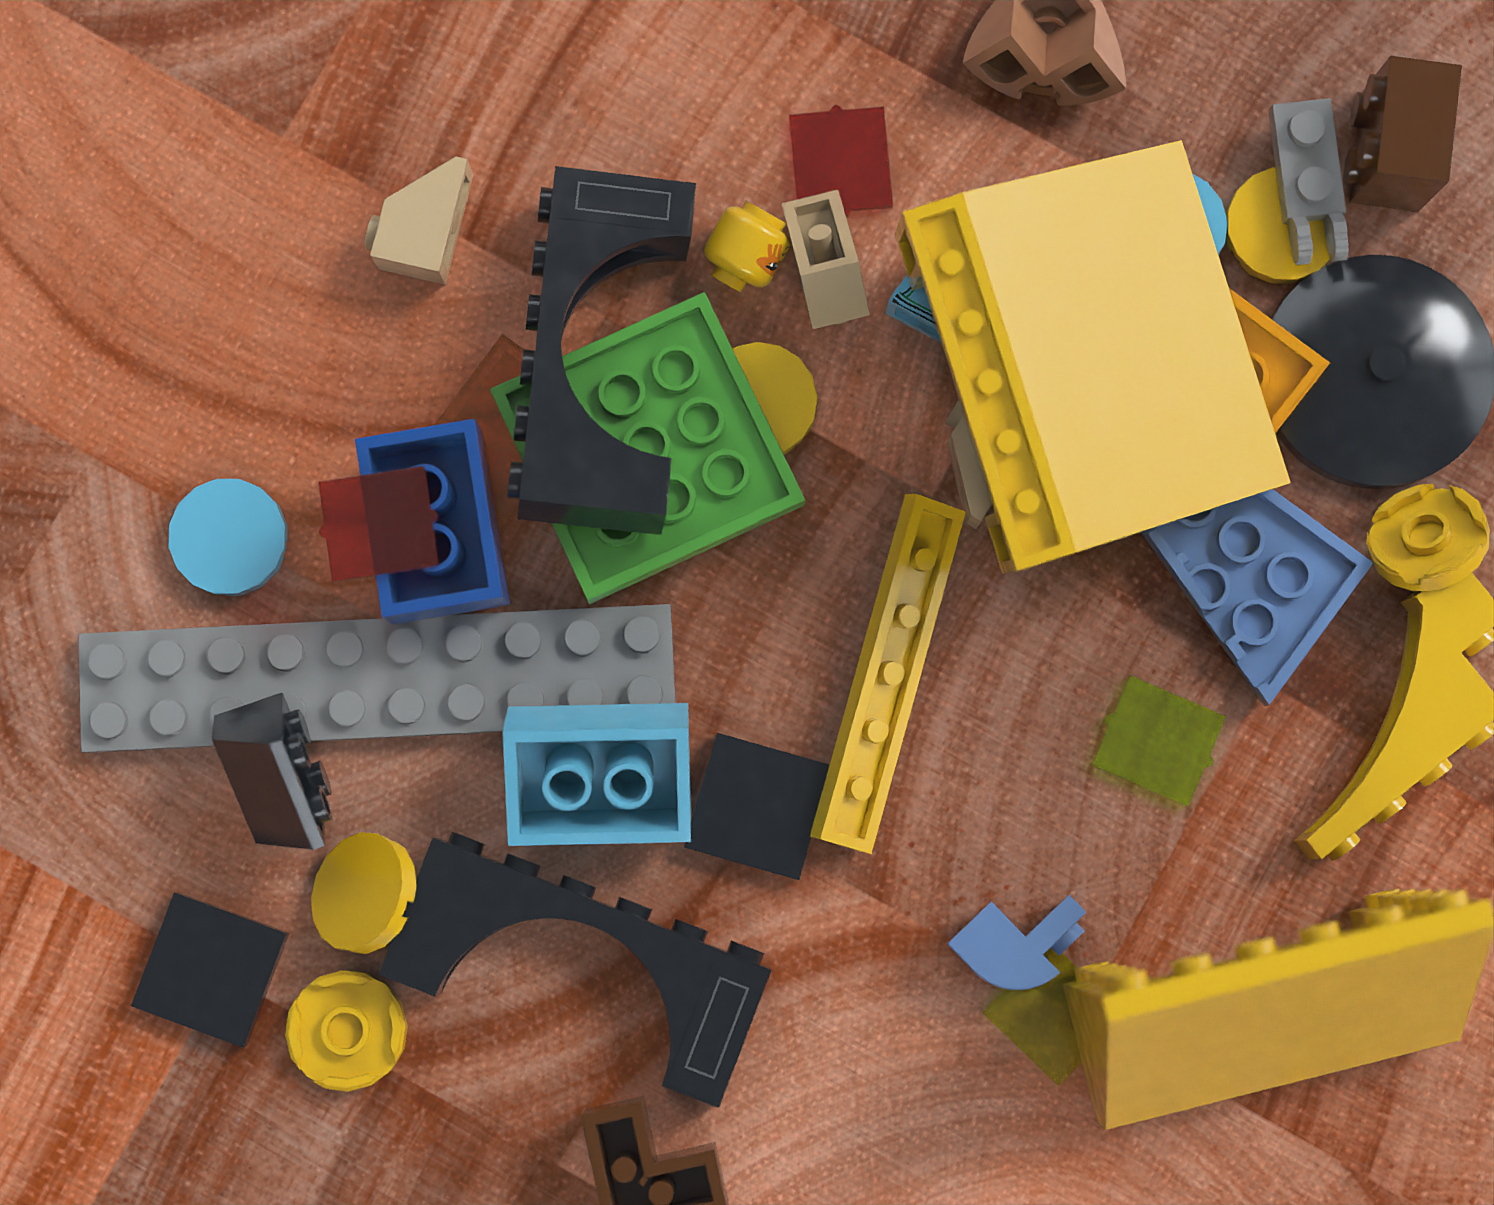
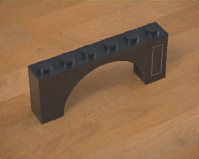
M555 166L553 188L541 187L537 222L549 223L547 241L535 240L531 276L543 277L541 295L529 294L526 330L537 331L535 350L523 349L519 384L531 386L529 406L517 405L513 441L525 442L523 462L511 461L507 498L519 499L517 519L657 535L662 534L667 515L672 458L650 454L623 443L605 431L589 416L579 403L566 376L562 359L561 340L565 328L578 305L594 288L606 279L640 264L657 261L686 262L692 236L696 183Z
M451 832L448 842L439 838H432L416 878L414 902L407 901L406 909L402 915L407 920L400 933L392 939L378 975L435 997L443 993L454 970L471 950L492 934L508 926L527 920L544 918L565 919L593 926L608 933L629 948L645 965L660 990L666 1007L670 1030V1055L662 1086L714 1107H720L772 971L770 967L761 964L764 956L763 952L733 940L730 941L727 950L705 942L708 934L707 930L676 918L671 929L649 920L653 909L622 897L618 898L615 907L593 899L596 887L566 875L562 876L559 885L539 878L537 875L541 866L518 856L507 853L504 863L481 855L485 846L484 843L456 832Z

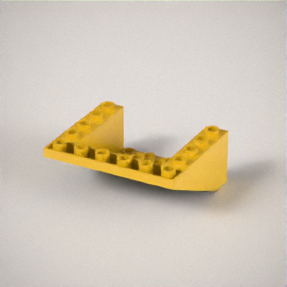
M1182 140L959 193L902 212L895 231V238L912 291L924 287L994 506L995 513L984 518L1002 574L1019 571L1291 483Z
M1399 888L1364 896L1366 907L1349 911L1353 929L1340 932L1337 921L1318 924L1298 930L1301 942L1276 948L1273 937L1254 940L1234 946L1237 958L1212 964L1209 953L1186 957L1171 962L1173 974L1157 978L1147 976L1145 969L1136 970V967L1127 968L1126 965L1109 964V961L1073 969L1076 980L1061 984L1097 1124L1107 1130L1460 1041L1494 936V913L1490 899H1467L1465 889L1448 892L1447 889L1432 892L1431 889L1415 891V889L1402 891Z

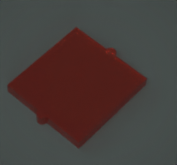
M834 105L831 107V111L789 114L796 200L838 189L846 217L850 216L851 211L893 208L884 107L842 110L839 105Z
M425 466L318 482L324 525L319 529V534L326 539L331 580L333 582L439 566L433 524L438 520L439 516L435 510L431 509Z

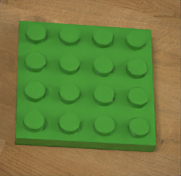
M705 292L562 356L566 376L575 396L589 416L613 437L638 450L672 458L667 515L661 535L552 523L589 604L805 506V498ZM520 375L490 389L512 439L514 438L517 405L529 406L531 386L519 385ZM513 441L523 461L525 442Z

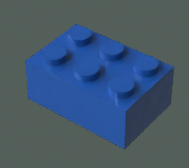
M469 419L356 438V451L382 618L394 625L510 605L484 436L476 420Z

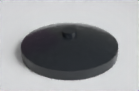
M1363 255L1336 261L1324 266L1300 282L1285 297L1271 317L1273 321L1330 362L1325 371L1276 432L1280 441L1300 462L1325 478L1341 484L1367 489H1386L1415 483L1436 473L1458 458L1479 434L1487 419L1494 397V348L1488 329L1475 305L1466 294L1451 280L1426 265L1410 259L1389 255Z

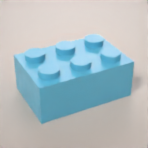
M688 703L508 707L503 728L508 846L691 842Z

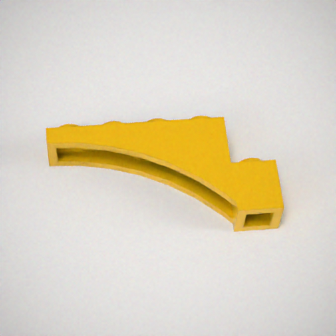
M1470 573L1461 582L1440 590L1414 591L1401 602L1408 611L1407 632L1401 670L1389 710L1370 751L1349 784L1325 813L1294 840L1309 860L1323 859L1327 855L1331 861H1335L1346 854L1361 840L1355 832L1372 818L1377 824H1380L1392 817L1407 803L1401 796L1418 781L1423 787L1432 784L1453 766L1447 758L1465 744L1469 750H1472L1494 734V692L1462 654L1465 651L1469 657H1472L1494 641V599L1473 573Z

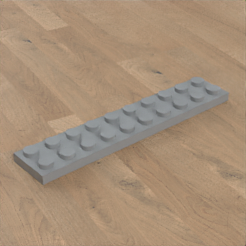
M671 604L461 614L394 625L381 618L78 634L81 752L83 753L215 747L212 741L214 715L282 692L290 711L300 709L309 730L311 742L503 732L508 707L676 703Z

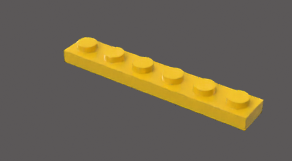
M905 494L810 837L872 854L966 514L963 510L919 494Z

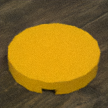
M1275 167L1252 175L1235 192L1226 211L1228 222L1225 241L1230 252L1233 251L1235 258L1240 261L1239 265L1249 275L1270 284H1294L1319 271L1330 260V255H1328L1326 248L1324 220L1308 221L1313 242L1312 261H1310V264L1295 265L1292 259L1288 225L1283 224Z
M755 342L734 347L733 351L783 455H785L803 440L814 424L818 397L813 376L798 356L780 345Z
M1421 484L1394 494L1378 507L1372 517L1373 526L1369 534L1367 532L1366 545L1377 572L1392 585L1411 591L1440 590L1461 582L1479 567L1489 549L1490 528L1479 501L1464 489L1450 485V490L1443 488L1435 489L1433 484Z
M359 832L342 839L327 854L316 874L311 895L313 922L322 939L339 950L368 954L385 947L400 933L407 920L406 917L402 916L406 909L407 901L413 903L416 892L415 868L407 850L396 841L390 840L384 835Z
M341 970L319 976L301 991L299 997L295 999L288 1011L285 1037L291 1059L307 1077L325 1089L349 1092L371 1086L393 1070L405 1049L408 1024L402 1002L387 983L368 972Z

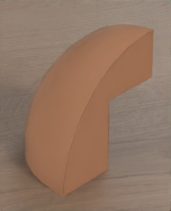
M995 0L975 28L964 54L963 64L976 77L993 89L1016 99H1020L1024 92L1037 95L1053 96L1056 99L1057 105L1069 106L1098 101L1126 89V75L1122 54L1111 21L1101 0Z

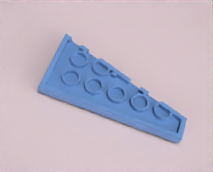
M1274 489L1141 531L1264 706L1271 704L1373 564L1372 561Z

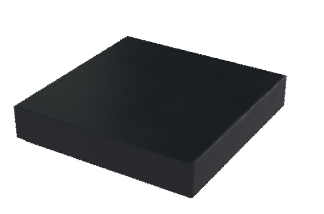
M717 733L691 822V842H686L684 848L799 880L810 844V833L829 764Z
M174 892L131 1006L237 1046L246 1047L290 933L183 893Z

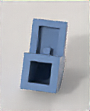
M1068 895L1025 937L991 901L948 943V946L985 982L1006 990L1032 989L1045 984L1060 973L1043 954L1051 947L1060 956L1085 931L1077 921L1086 911Z

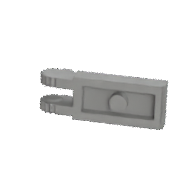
M1331 98L1273 104L1269 109L1268 115L1283 224L1288 225L1292 259L1295 265L1310 264L1313 254V242L1308 221L1324 220L1326 248L1332 261L1347 260L1349 244L1347 224L1343 216L1346 213Z

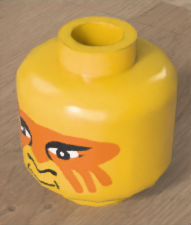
M748 201L744 203L742 208L737 206L726 208L703 249L706 258L716 265L711 276L740 293L746 283L755 287L767 286L790 247L789 238L782 232L786 223Z

